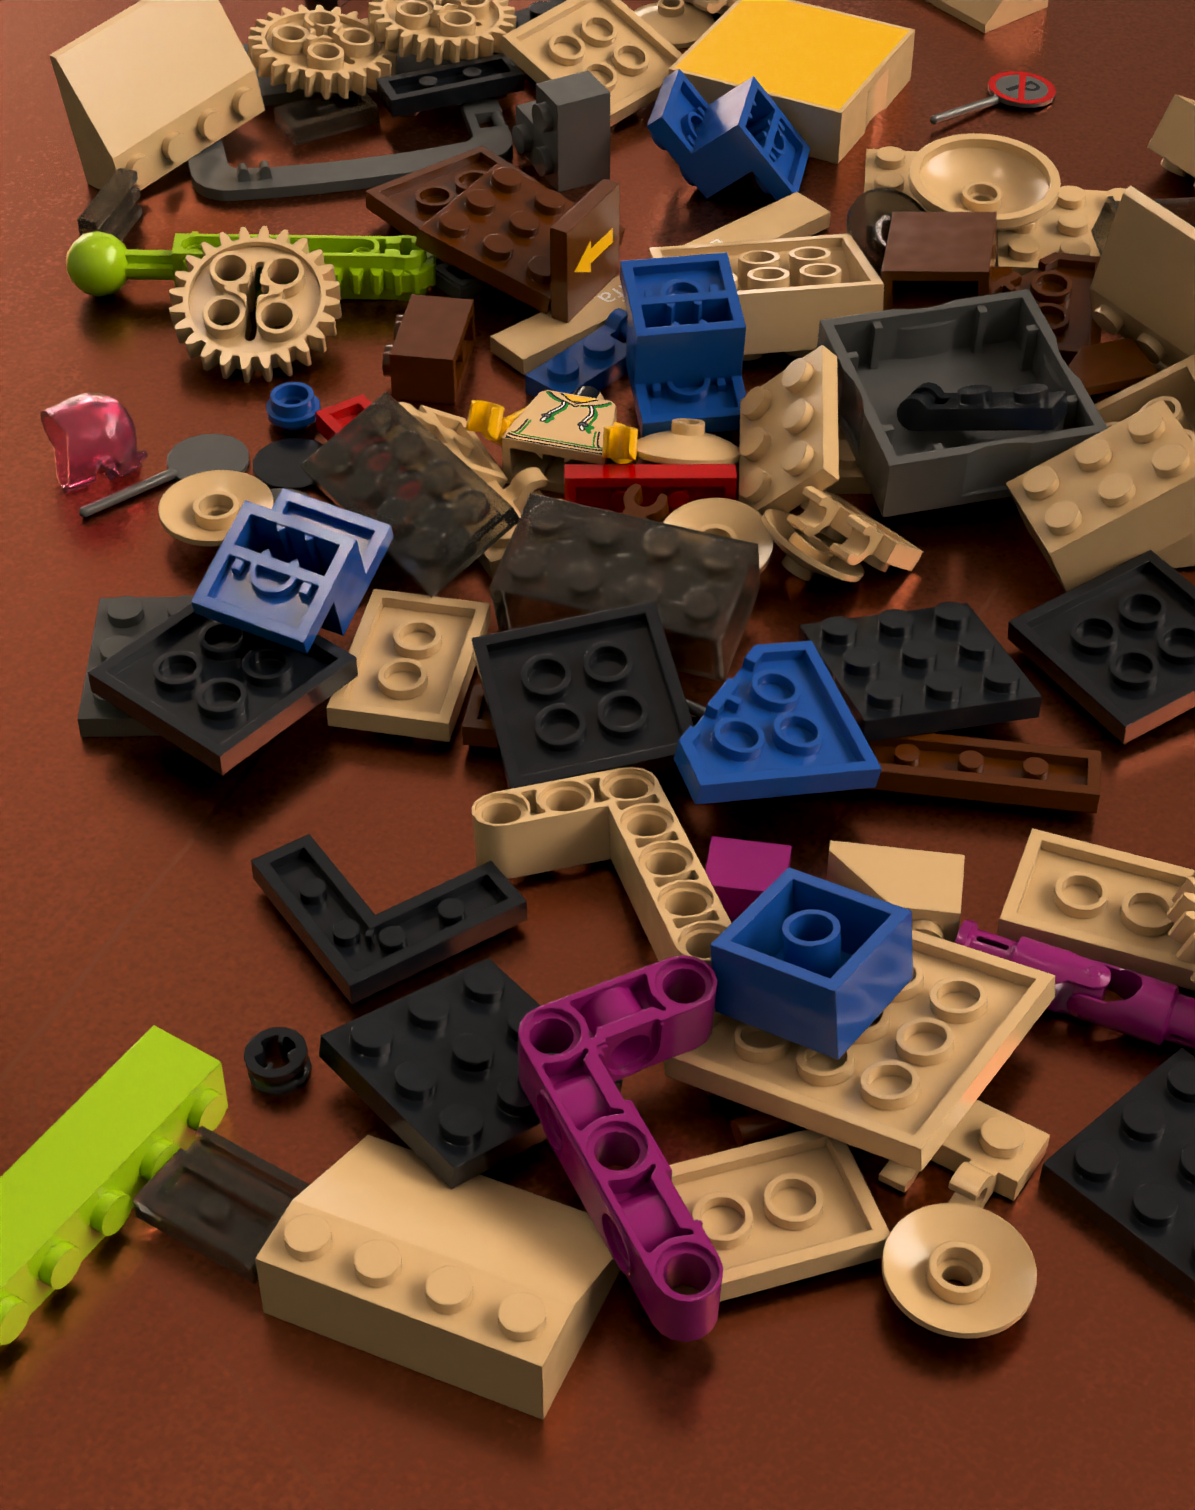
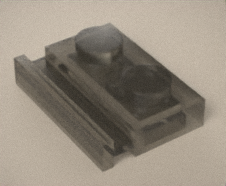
M201 1126L195 1132L196 1140L186 1151L180 1148L133 1198L136 1217L255 1285L258 1281L256 1256L291 1201L310 1184Z

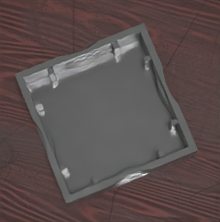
M1029 289L958 299L928 308L891 309L820 320L817 348L823 345L837 356L838 423L882 517L1011 497L1006 485L1008 481L1108 428L1080 378L1071 371L1063 360L1058 349L1056 336ZM927 382L937 384L944 393H958V389L970 385H989L992 387V392H1013L1014 388L1021 385L1043 384L1048 386V392L1067 391L1068 414L1054 430L911 431L904 428L898 421L897 408L918 386Z

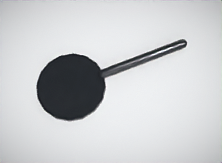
M305 438L282 439L270 443L259 450L253 459V475L264 482L269 489L285 488L304 492L317 488L339 507L371 518L326 482L335 471L334 454L326 445L316 440Z

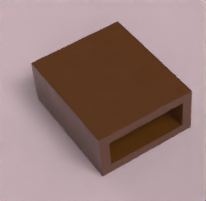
M893 212L881 270V278L884 283L883 311L928 308L958 299L992 295L996 263L997 212Z

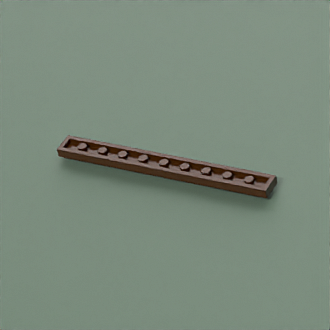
M474 685L462 725L463 745L498 749L482 685ZM691 715L693 725L695 726L701 718ZM936 733L868 742L882 770L876 787L866 789L1097 814L1101 787V751Z

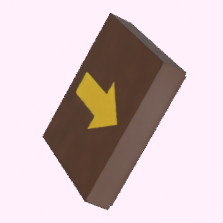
M603 179L550 227L551 314L553 319L565 323L570 322L619 273L620 183Z

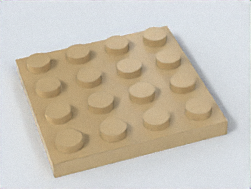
M912 929L913 978L839 1060L719 1014L714 1015L712 1034L706 1043L694 1050L664 1061L665 1076L922 1172L1055 998V975Z

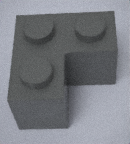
M589 71L536 83V100L516 105V125L512 128L514 146L518 153L523 154L533 164L537 173L541 177L544 176L558 192L596 183L603 179H610V91Z

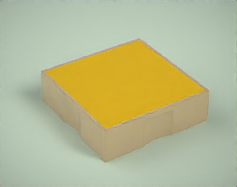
M737 0L668 69V75L680 69L708 105L754 76L811 148L809 157L839 164L864 135L870 120L886 109L911 80L915 29L795 0Z

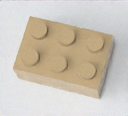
M1163 399L1006 483L1026 529L1065 592L1149 550L1157 553L1195 533V444Z

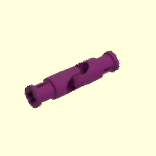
M964 920L955 943L1055 975V998L1046 1009L1063 1012L1158 1046L1164 1041H1169L1195 1050V998L1180 994L1178 985L1104 962L1091 960L1074 952L1022 936L1018 941H1014L980 930L978 923L972 920ZM1107 990L1117 993L1123 999L1112 1002L1104 1001Z

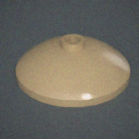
M982 133L952 135L927 144L913 157L908 177L912 194L929 212H997L996 231L1019 228L1047 214L1057 202L1061 185L1060 175L1056 166L1036 148L1012 138Z

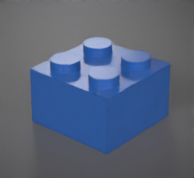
M788 867L710 944L712 969L717 978L715 1012L839 1060L913 978L912 911Z

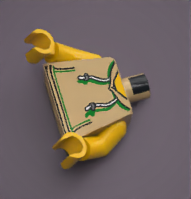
M581 386L573 394L551 390L539 392L527 407L507 417H503L505 408L501 405L482 400H471L465 430L480 432L486 439L502 447L503 473L508 478L506 482L508 484L511 483L512 479L520 471L530 467H538L548 480L547 486L538 489L564 494V464H636L638 462V428L628 427L616 422L617 406L612 401L604 400L601 392L594 387Z

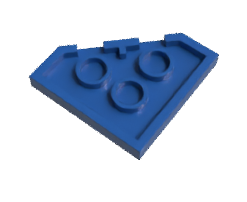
M812 641L754 645L744 657L742 667L733 679L728 678L709 701L705 713L694 727L689 726L681 736L674 756V761L695 805L875 788L882 770Z

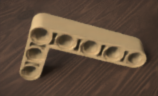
M636 767L611 769L497 791L483 795L474 802L471 809L476 867L492 861L507 879L611 859L658 961L680 955L693 956L705 961L712 968L710 944L731 924V921L658 779L652 772Z

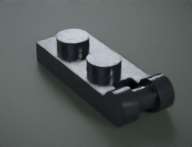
M927 382L918 386L897 408L898 421L904 428L911 431L1054 430L1068 414L1067 391L1048 392V386L1043 384L1021 385L1014 388L1013 392H992V387L989 385H970L958 389V393H944L937 384Z

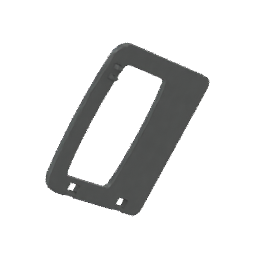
M242 44L248 54V44ZM398 49L395 75L452 63L450 60H443L440 65H435L432 58L416 62V55L411 54L406 57H400ZM255 69L264 106L324 98L320 92H314L310 97H305L303 89H297L289 93L285 83L272 86L271 77L260 78L258 76V69ZM366 87V93L377 92ZM353 91L348 92V95L357 94ZM331 93V96H330V97H335V96H340V95H339L338 93ZM485 98L466 102L459 107L471 138L466 142L359 159L269 167V163L266 160H262L259 163V168H247L245 163H240L238 168H233L227 162L221 138L187 160L192 186L197 193L209 199L239 201L314 195L374 188L482 145L508 161L513 155L512 134L508 125L505 124L498 99ZM493 122L494 125L492 127H479V124Z

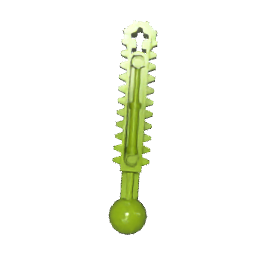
M100 231L85 233L68 250L66 254V271L74 286L85 294L97 297L115 294L128 279L174 280L176 288L175 272H188L185 257L191 255L202 259L201 243L206 242L217 248L221 246L220 235L199 234L198 231L175 233L172 250L127 249L125 244L112 234ZM227 234L232 241L239 239V234ZM249 234L250 238L258 237V234ZM269 235V237L272 238V239H276L277 236H278V235ZM289 235L291 245L305 237L308 240L309 253L318 249L323 251L324 263L332 264L334 267L335 279L339 281L341 299L409 301L411 294L426 295L428 286L436 284V256L415 246L416 236ZM259 267L256 270L255 298L262 294L260 274H262L263 267Z

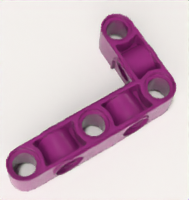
M680 955L664 959L614 979L603 981L593 987L539 1006L528 1012L520 1022L518 1031V1077L523 1091L540 1120L551 1147L614 1261L630 1282L650 1321L662 1335L672 1340L689 1342L701 1339L711 1332L718 1320L723 1266L717 1251L702 1227L703 1222L692 1218L672 1183V1169L631 1100L627 1099L624 1101L614 1083L647 1067L694 1050L706 1043L711 1036L717 990L715 972L705 961L693 956ZM549 1052H551V1053H558V1054H553V1055H552V1054H544V1053H549ZM618 1165L627 1169L617 1171L610 1170L606 1166ZM678 1286H689L700 1292L693 1295H683L671 1289Z

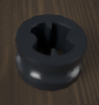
M272 1027L252 1037L245 1047L244 1061L248 1070V1076L251 1084L259 1092L270 1096H284L295 1093L304 1087L311 1077L312 1064L308 1056V1048L304 1037L296 1030L287 1027ZM282 1055L283 1061L289 1060V1063L286 1066L274 1069L273 1063L269 1062L267 1064L266 1060L270 1057Z

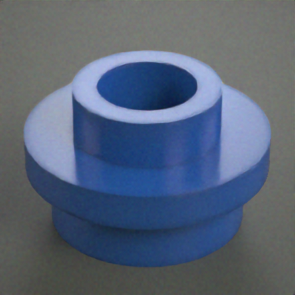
M286 382L276 386L271 391L270 399L266 404L268 420L274 425L289 431L306 428L316 421L315 412L321 410L320 400L314 395L313 389L301 382Z

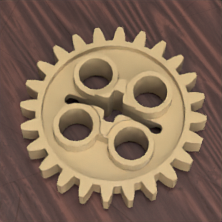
M372 0V2H369L368 24L369 31L375 34V42H385V50L399 49L400 57L414 54L416 55V62L432 58L435 65H440L443 60L457 63L463 59L472 60L477 59L478 56H492L493 52L502 54L500 46L503 35L516 28L515 8L508 6L509 0Z
M299 5L298 12H293L283 7L281 8V16L268 12L267 20L257 19L256 27H250L248 56L255 69H258V76L260 78L271 77L272 86L287 84V92L289 93L297 89H303L305 97H310L314 92H320L324 99H329L331 93H338L342 98L348 99L349 91L365 96L366 87L377 91V78L396 74L398 49L387 51L385 50V42H375V34L369 31L368 18L358 19L357 11L345 15L341 14L340 7H335L331 12L324 10L322 5H317L315 10L311 11L305 6Z
M262 226L258 237L250 238L248 230L245 227H241L238 240L232 241L227 234L221 232L219 233L221 246L214 248L212 245L202 242V259L191 255L185 257L188 272L176 271L174 274L177 287L169 289L172 303L169 312L178 342L185 343L190 359L201 356L204 370L208 371L220 363L224 379H228L235 369H239L242 371L244 383L250 382L254 371H262L265 380L271 382L273 368L280 367L286 375H293L291 362L297 359L302 364L310 366L312 363L309 349L325 353L327 350L325 336H336L335 319L342 317L339 281L335 279L333 265L324 263L323 251L321 249L309 253L307 238L303 237L291 245L289 232L286 229L276 239H272L269 237L267 226ZM259 267H263L262 274H260L262 294L258 295L256 301V270ZM256 303V336L254 340L248 341L252 330L250 313L254 311ZM231 322V324L221 326V324ZM276 326H285L281 329H272Z

